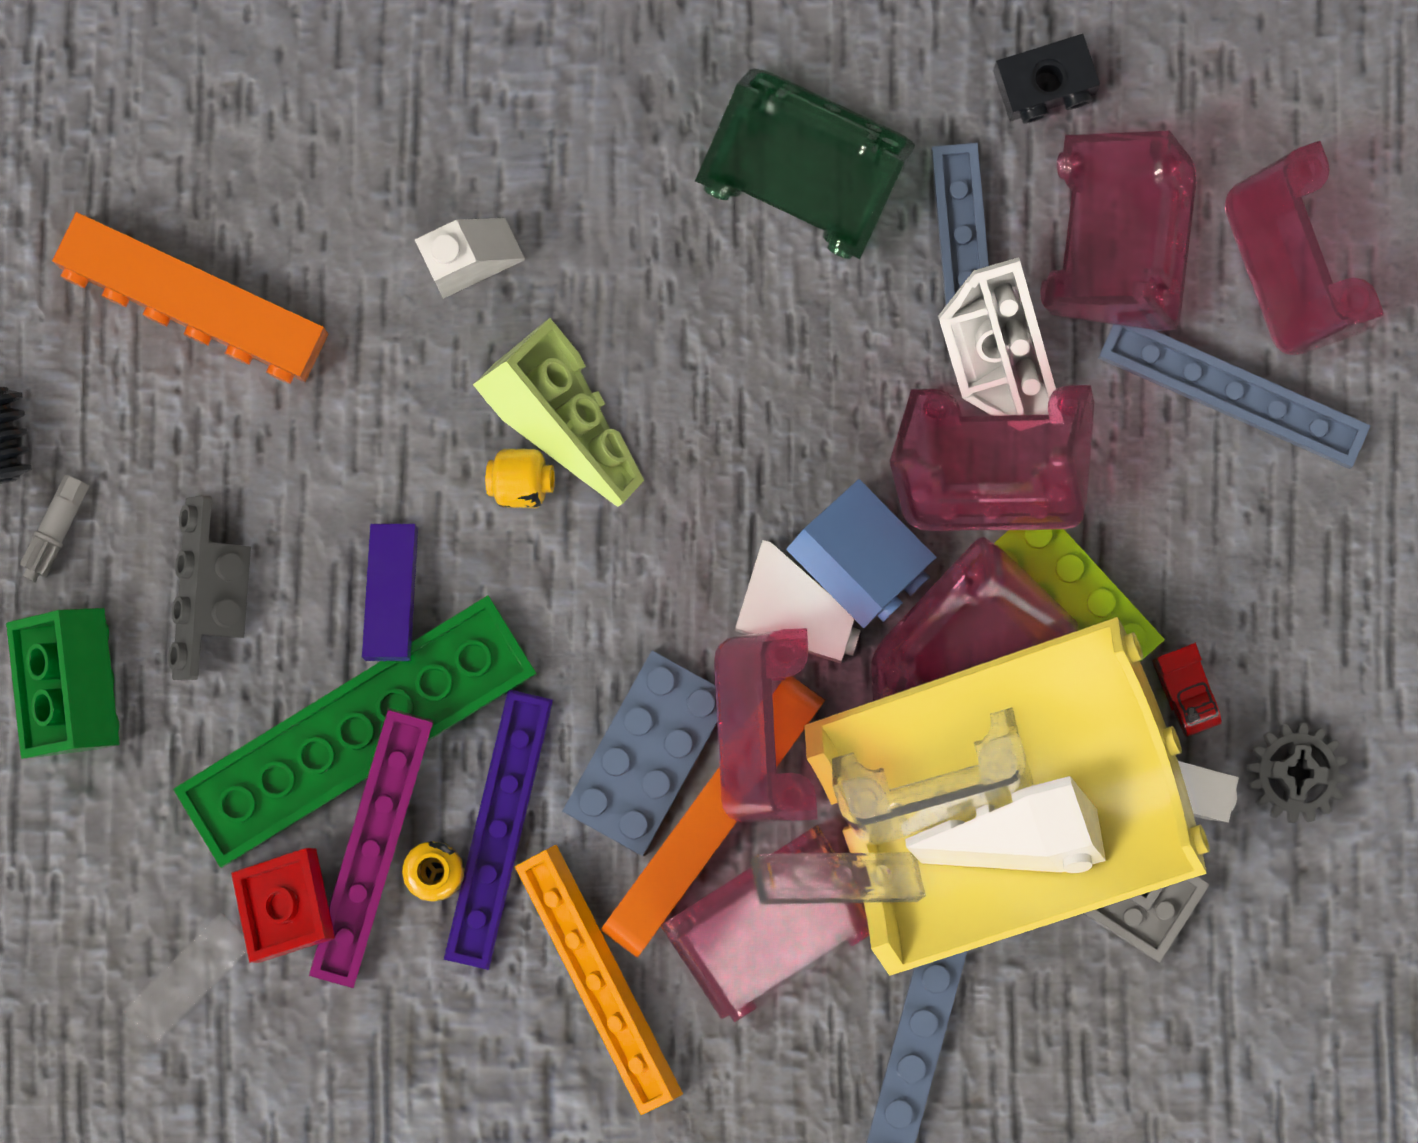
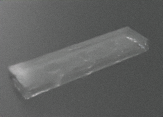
M911 852L757 854L750 860L760 905L918 902L926 896L918 859Z

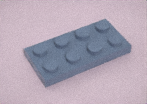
M651 651L562 812L637 854L644 856L729 703L732 694L662 655Z

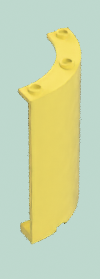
M1118 617L804 725L807 760L822 784L831 805L840 802L850 825L844 827L842 832L854 867L857 870L865 869L871 893L862 897L867 916L871 949L889 976L1207 874L1203 854L1210 852V847L1203 827L1201 825L1196 826L1188 792L1176 757L1177 754L1182 753L1178 735L1173 726L1166 728L1151 686L1139 661L1143 659V653L1137 636L1134 632L1127 634ZM1071 776L1097 809L1106 861L1092 864L1091 869L1081 873L923 864L906 848L905 839L948 820L970 821L976 817V808L986 804H991L994 808L1003 807L1013 802L1011 793L1033 785Z

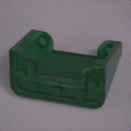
M753 68L737 83L695 182L704 185L706 193L721 200H729L730 196L738 197L742 193H746L824 230L823 238L828 242L827 248L835 255L846 259H851L853 256L861 259L911 157L915 144L906 136L778 75Z

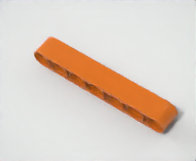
M788 673L610 915L601 928V932L636 958L639 957L805 730L804 725L809 724L825 702L824 698Z

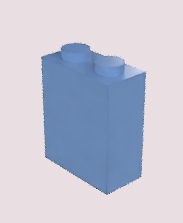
M860 479L808 524L786 549L863 628L877 616L883 622L903 604L898 596L904 590L909 596H912L930 578L924 570L937 558Z

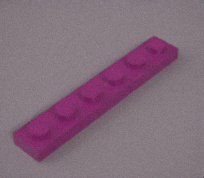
M391 708L387 710L329 904L335 939L317 944L309 971V976L354 988L433 720Z

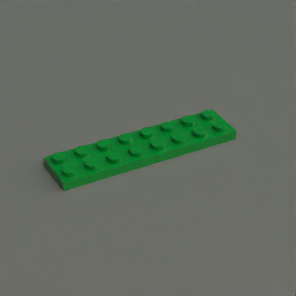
M487 595L414 640L411 645V661L378 662L178 785L173 790L219 867L224 868L367 780L388 708L433 720L428 741L505 695L508 691L534 677L537 673L493 601Z

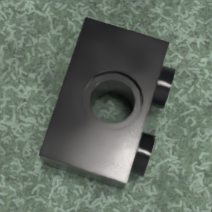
M1084 34L997 60L993 69L1009 121L1021 118L1023 124L1041 120L1049 115V109L1064 104L1066 110L1085 106L1092 102L1091 96L1096 95L1100 87ZM1041 73H1051L1059 80L1060 87L1055 91H1044L1037 85L1036 77Z

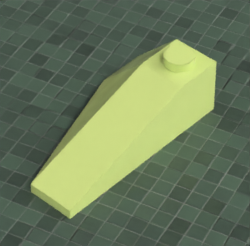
M549 318L496 361L473 386L505 423L619 507L641 485L644 479L620 432L610 429L600 408L605 403L599 391L592 393L582 375L581 370L586 366L579 352L552 319Z

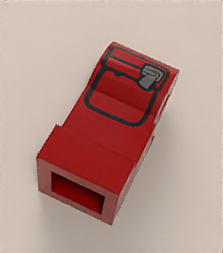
M1196 642L1152 660L1170 708L1174 710L1178 723L1186 737L1222 723L1218 705L1201 664L1202 658Z

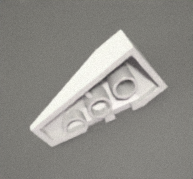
M1071 776L1033 785L1011 793L1013 802L1003 807L994 808L993 805L986 804L976 808V817L970 821L948 820L905 839L906 848L923 864L1081 873L1091 869L1092 864L1106 861L1097 809Z

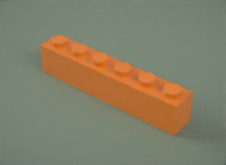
M78 212L75 213L52 260L63 270L60 277L84 289L88 282L104 289L101 296L125 308L129 301L144 307L145 310L142 314L144 317L165 327L172 320L186 327L183 333L185 336L206 346L209 345L211 339L227 346L226 355L244 364L250 365L252 359L268 365L267 374L287 384H291L293 378L306 382L329 335L321 325Z

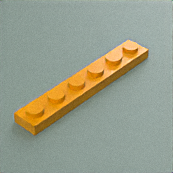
M557 844L516 865L515 868L640 1115L683 1095Z

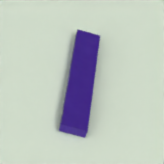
M513 690L507 692L443 960L490 970L554 701L552 699Z

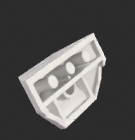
M1019 257L974 270L938 315L962 398L988 414L1007 422L1010 427L1019 432L1064 420Z

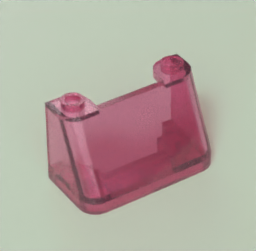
M1170 130L1065 135L1063 152H1060L1057 158V171L1060 179H1064L1072 191L1063 269L1051 271L1048 278L1044 279L1041 284L1040 295L1043 306L1051 315L1155 331L1177 329L1182 310L1196 192V170L1192 158Z
M1321 141L1297 148L1237 183L1227 194L1224 203L1226 216L1272 341L1280 351L1289 355L1303 354L1364 333L1384 316L1377 293L1367 281L1359 278H1349L1333 283L1303 203L1302 197L1318 191L1328 180L1329 164Z
M1068 385L1054 390L1048 401L1049 415L962 416L957 400L950 393L938 389H911L889 461L905 520L913 527L926 531L1069 529L1079 525L1084 518L1087 507L1094 418V398L1091 385Z
M981 537L970 545L878 645L871 662L873 701L1078 631V623L1001 547L989 539Z
M807 628L783 629L735 636L724 640L715 651L714 669L721 801L723 809L728 816L738 822L817 820L816 793L809 779L801 774H777L772 697V681H785L786 677L794 676L804 668L808 658Z
M818 824L660 925L720 1019L729 1015L733 1022L738 1021L757 1008L753 999L843 941L847 940L852 947L870 935L863 895Z

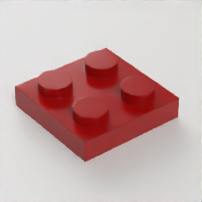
M304 848L231 873L249 963H261L335 939L316 848Z

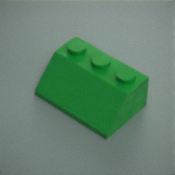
M105 608L56 610L7 622L6 627L21 759L92 751L120 745L118 733L120 724L116 714L113 688L114 673L111 669L108 643L109 628L106 623Z

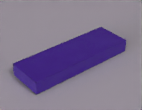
M370 524L362 658L365 661H411L418 527L416 524Z

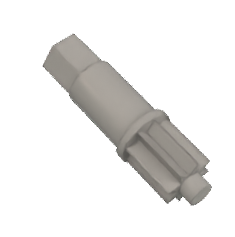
M64 475L38 530L34 531L33 538L19 564L27 568L23 577L36 582L39 575L48 576L60 549L63 547L62 542L89 485L71 476Z

